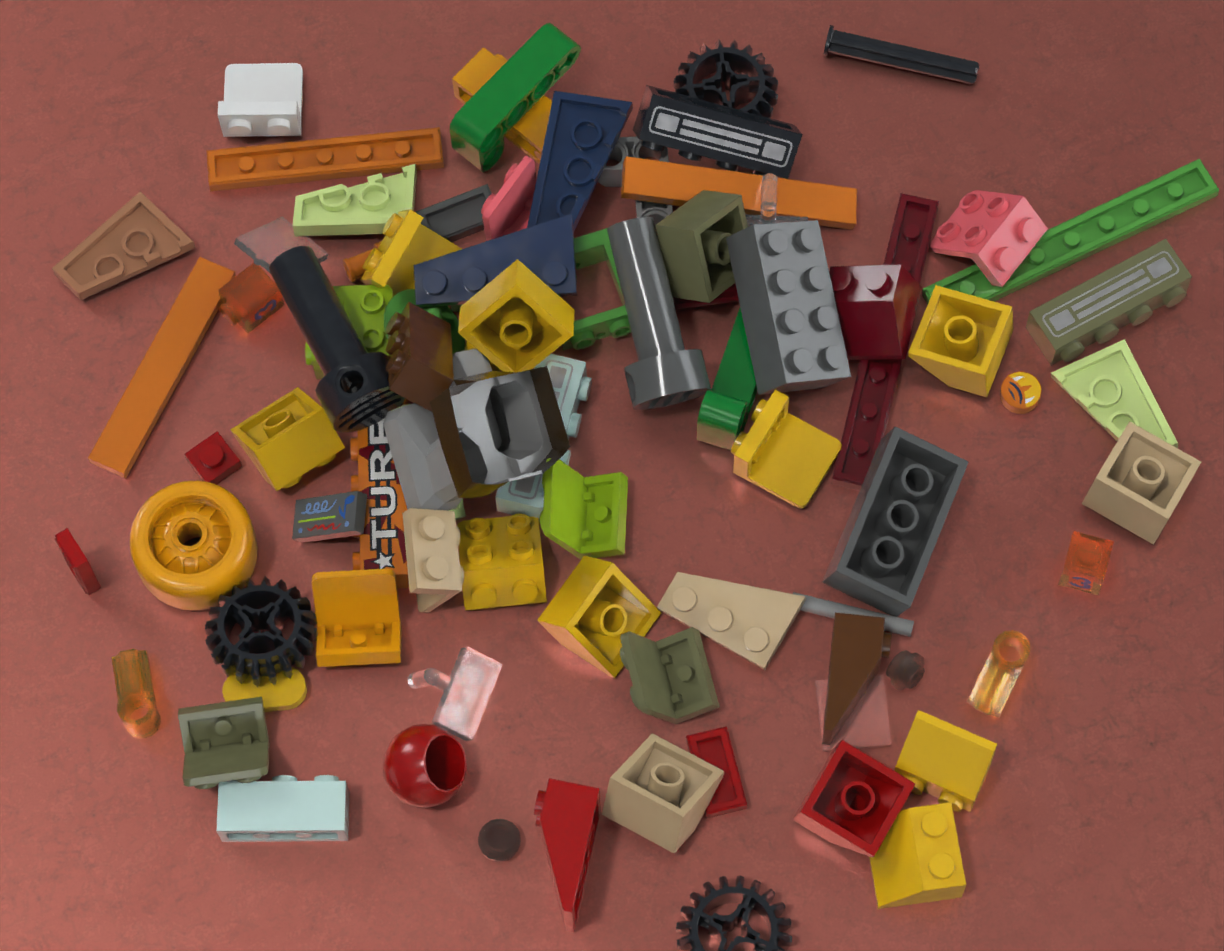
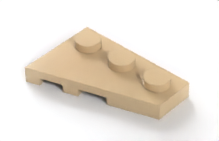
M677 572L659 602L657 609L689 628L693 627L699 630L700 634L766 670L806 601V597Z

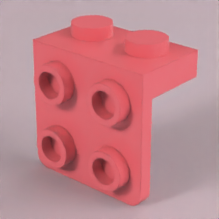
M525 156L519 164H513L506 173L504 185L499 192L491 194L484 202L481 214L486 241L527 228L537 180L535 163L530 157Z
M974 190L961 199L959 207L947 222L938 228L936 236L932 239L929 246L934 253L972 258L991 285L1003 287L1048 228L1024 196Z

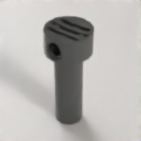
M653 217L634 218L611 225L607 228L638 358L637 362L624 368L633 410L665 407L705 395L707 390L711 391L703 353L700 349L685 350Z

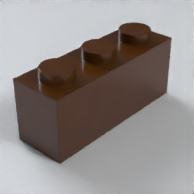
M408 302L401 314L396 312L391 317L385 331L388 335L386 352L388 353L389 361L386 371L389 372V390L432 412L430 401L450 387L454 381L451 324Z

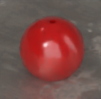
M431 724L410 726L393 737L384 754L382 765L384 779L389 789L403 803L422 808L438 806L451 799L458 792L465 778L467 767L465 752L458 740L447 729Z

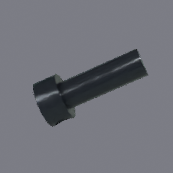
M294 247L277 256L271 262L269 271L324 374L315 391L334 430L341 433L354 432L382 421L389 411L398 408L405 400L404 397L389 390V372L386 371L389 361L388 355L382 352H367L311 247Z

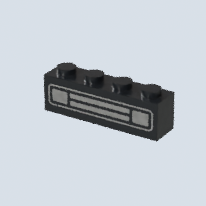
M646 85L633 127L637 138L642 140L641 145L649 149L663 151L664 147L679 150L678 154L690 160L701 161L703 156L716 160V165L727 170L738 171L740 166L752 169V174L770 177L778 176L785 179L789 178L803 135L795 125L649 85Z

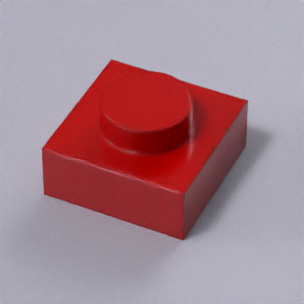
M218 431L184 454L186 460L202 481L216 485L242 467L240 459Z

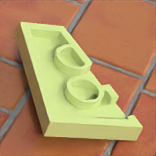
M416 164L402 167L403 173L383 178L381 173L368 176V182L347 188V186L339 184L296 196L292 225L294 235L382 234L387 221L394 213L398 214L399 211L408 209L414 211L417 182Z
M1125 339L1051 372L1052 379L1116 441L1119 440L1130 421L1178 448V442Z

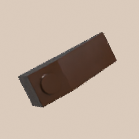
M835 612L822 744L831 745L878 674L881 657L889 658L892 633L884 632V617Z

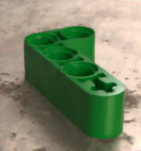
M544 24L455 114L449 128L452 148L480 171L486 172L490 170L500 159L504 151V135L572 67L579 57L581 46L553 24Z
M739 308L711 391H706L697 419L696 439L731 450L738 435L742 431L744 432L758 391L741 308Z

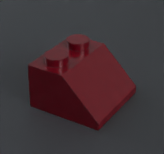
M902 265L831 266L829 274L848 360L905 359L922 286Z

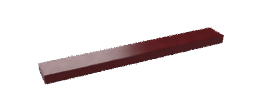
M900 193L883 265H902L919 284L921 283L939 201ZM902 359L860 360L841 439V450L837 456L831 484L860 491L880 440L885 436Z

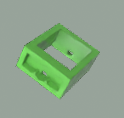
M607 228L574 238L576 270L606 261L623 306L574 321V336L561 345L563 351L570 348L576 350L584 349L593 345L596 340L608 336L618 338L631 333Z

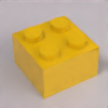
M517 259L460 307L458 333L501 371H527L533 369L574 336L575 309Z

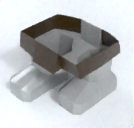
M477 349L456 352L452 354L454 381L450 387L430 401L432 412L414 403L387 413L383 426L407 509L447 511L455 509L463 498L485 496L510 481L526 480L543 474L567 452L570 444L547 366L522 372L492 371L488 358Z

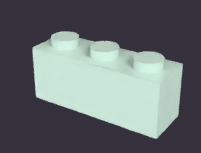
M279 775L272 777V781L240 783L237 780L219 782L216 831L222 842L348 841L350 792L346 781H339L340 778L333 775H319L314 777V781H297V778L294 776Z

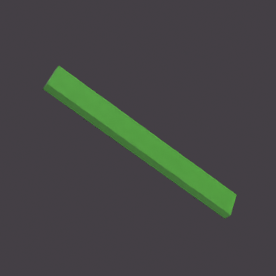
M1197 159L1047 230L1003 287L991 285L979 267L974 264L923 288L922 296L928 305L935 285L995 302L1217 197L1219 188L1201 160Z

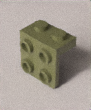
M691 627L656 642L630 631L621 634L622 647L620 648V657L630 673L633 685L630 688V695L637 709L673 724H679L720 708L699 630Z
M262 696L178 709V719L185 752L182 775L184 786L209 789L217 786L219 782L237 780L240 783H250L260 779L261 776L269 772L270 741Z

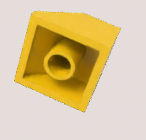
M935 285L909 349L908 356L949 387L987 397L1014 330L1012 306Z
M299 387L230 429L264 480L276 491L297 484L303 474L316 466L319 467L330 463L336 457V453L345 448L324 409Z
M583 556L537 621L562 646L608 676L615 678L624 666L620 657V648L622 647L621 634L630 631L644 637L661 612L613 562Z
M918 710L894 771L915 783L911 793L920 795L922 792L937 797L939 804L951 802L953 811L960 812L964 809L971 812L990 768L997 743Z
M951 802L912 807L900 811L873 858L869 857L878 909L962 898L966 880Z

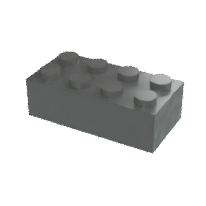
M818 220L754 224L727 237L726 241L758 394H771L774 390L791 392L820 389L850 378L848 358Z
M895 426L880 440L822 583L891 616L897 617L910 608L969 462Z

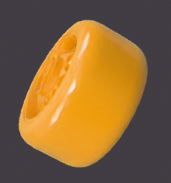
M197 480L182 481L166 486L153 494L141 506L134 518L130 532V552L135 568L146 588L157 599L174 608L205 610L210 609V607L219 606L220 594L231 597L234 585L242 590L248 578H251L256 565L257 538L247 510L231 492L214 483ZM197 537L201 538L200 541L195 545H184V543L189 539Z

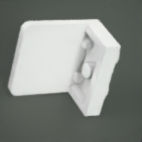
M298 63L228 65L225 69L224 101H218V119L223 137L301 136L302 66Z

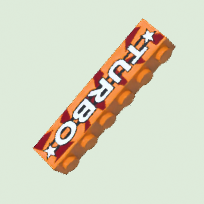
M405 398L403 404L399 407L408 404V399ZM385 419L372 426L358 430V437L350 438L351 461L358 462V475H351V492L360 491L367 494L364 534L353 536V538H360V552H353L352 555L353 570L391 569L396 575L397 588H409L402 514L408 509L384 430L383 422Z

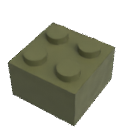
M703 190L656 224L672 297L710 303L735 283L726 238L748 227L742 195Z

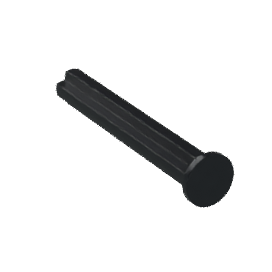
M830 25L824 49V56H828V53H834L967 84L975 83L979 71V63L975 61L834 30L833 25Z

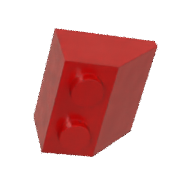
M841 740L831 752L793 820L828 842L873 858L914 788L915 783L844 740Z

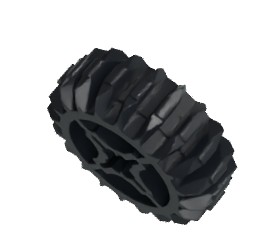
M718 39L715 43V49L711 50L703 43L700 48V55L690 51L688 63H681L679 66V75L674 78L675 93L734 109L740 104L748 103L749 99H753L747 106L739 110L768 118L772 117L773 107L778 101V94H776L778 80L776 77H773L774 69L772 64H765L763 53L752 56L750 44L743 50H739L735 39L730 44V47H723V44ZM715 72H716V74H715L713 77L708 78V79H703L704 77L708 76L709 74H712V73H715ZM722 81L725 83V89L729 90V101H727L726 92H722Z
M265 576L261 585H254V582L248 578L246 582L247 588L241 590L238 586L234 585L231 597L220 594L218 600L220 607H210L209 616L211 620L205 624V631L209 636H207L205 641L208 650L212 652L213 662L216 665H221L223 673L227 677L235 673L237 681L242 684L251 675L253 684L258 687L262 681V676H268L270 683L275 685L277 673L282 671L284 676L291 679L293 675L291 666L304 669L306 664L304 656H313L314 646L312 642L317 641L318 636L317 628H315L317 621L316 614L310 611V601L307 597L301 598L300 590L296 586L287 590L286 583L282 579L274 586H271L270 579ZM289 617L294 622V628L290 637L286 640L283 638L281 630L284 628L283 622ZM238 623L241 626L242 632L238 635L239 641L233 645L229 641V636L233 626Z
M740 875L736 878L735 887H729L728 879L726 876H722L719 878V890H715L710 882L703 884L705 898L696 892L690 894V901L696 908L682 906L680 914L688 921L677 922L676 931L687 936L677 940V948L690 951H705L698 936L699 926L708 929V934L715 937L720 943L718 951H785L779 946H789L792 943V936L782 932L791 927V919L786 917L777 918L783 914L786 906L783 902L770 906L769 904L775 897V892L769 889L762 896L759 895L760 881L754 880L750 889L743 888L744 877ZM739 903L737 909L730 915L723 916L716 913L712 916L708 915L711 910L720 905ZM753 909L763 917L768 926L769 942L761 939L760 933L753 930L748 924ZM742 918L741 936H737L734 941H731L727 949V931L731 932L735 926L737 927Z

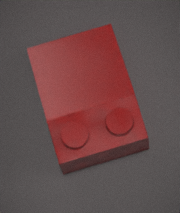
M549 778L546 791L539 790L534 808V815L537 816L535 826L541 827L543 845L565 929L568 932L574 933L601 814L600 788Z

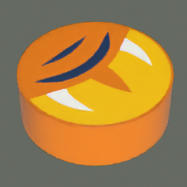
M1018 371L1009 374L1004 379L1000 390V400L1003 406L1016 414L1031 412L1037 407L1041 397L1042 389L1040 382L1028 372Z

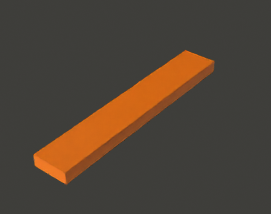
M440 127L206 150L210 192L370 176L379 173L403 172L402 167L416 164L417 171L444 168Z
M628 156L623 161L621 198L682 206L701 191L708 190L742 195L745 215L791 222L818 220L820 226L853 230L856 225V188Z
M199 257L88 456L91 464L126 479L236 279L235 271Z

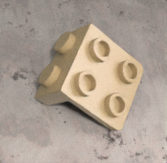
M409 508L402 513L410 593L417 594L419 612L429 613L462 591L464 570L459 562L460 530L456 525L455 511Z

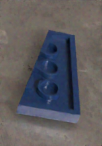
M554 91L527 228L572 213L573 228L575 230L632 112V102Z
M572 213L414 265L416 306L422 308L464 304L517 259L560 297L577 296Z

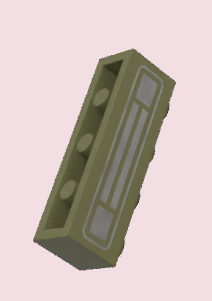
M1164 239L1031 310L1026 329L1051 366L1061 360L1070 362L1079 357L1085 351V347L1097 341L1099 344H1103L1114 338L1120 328L1130 323L1133 326L1143 323L1157 308L1163 305L1169 308L1181 302L1187 295L1186 292L1192 276L1167 239Z

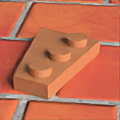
M139 192L57 263L52 270L58 279L80 300H83L193 250L195 245L177 225L144 194Z

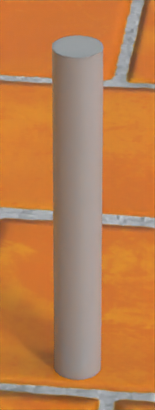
M793 592V594L806 597V601L800 611L833 619L835 612L884 617V631L911 637L914 625L912 620Z

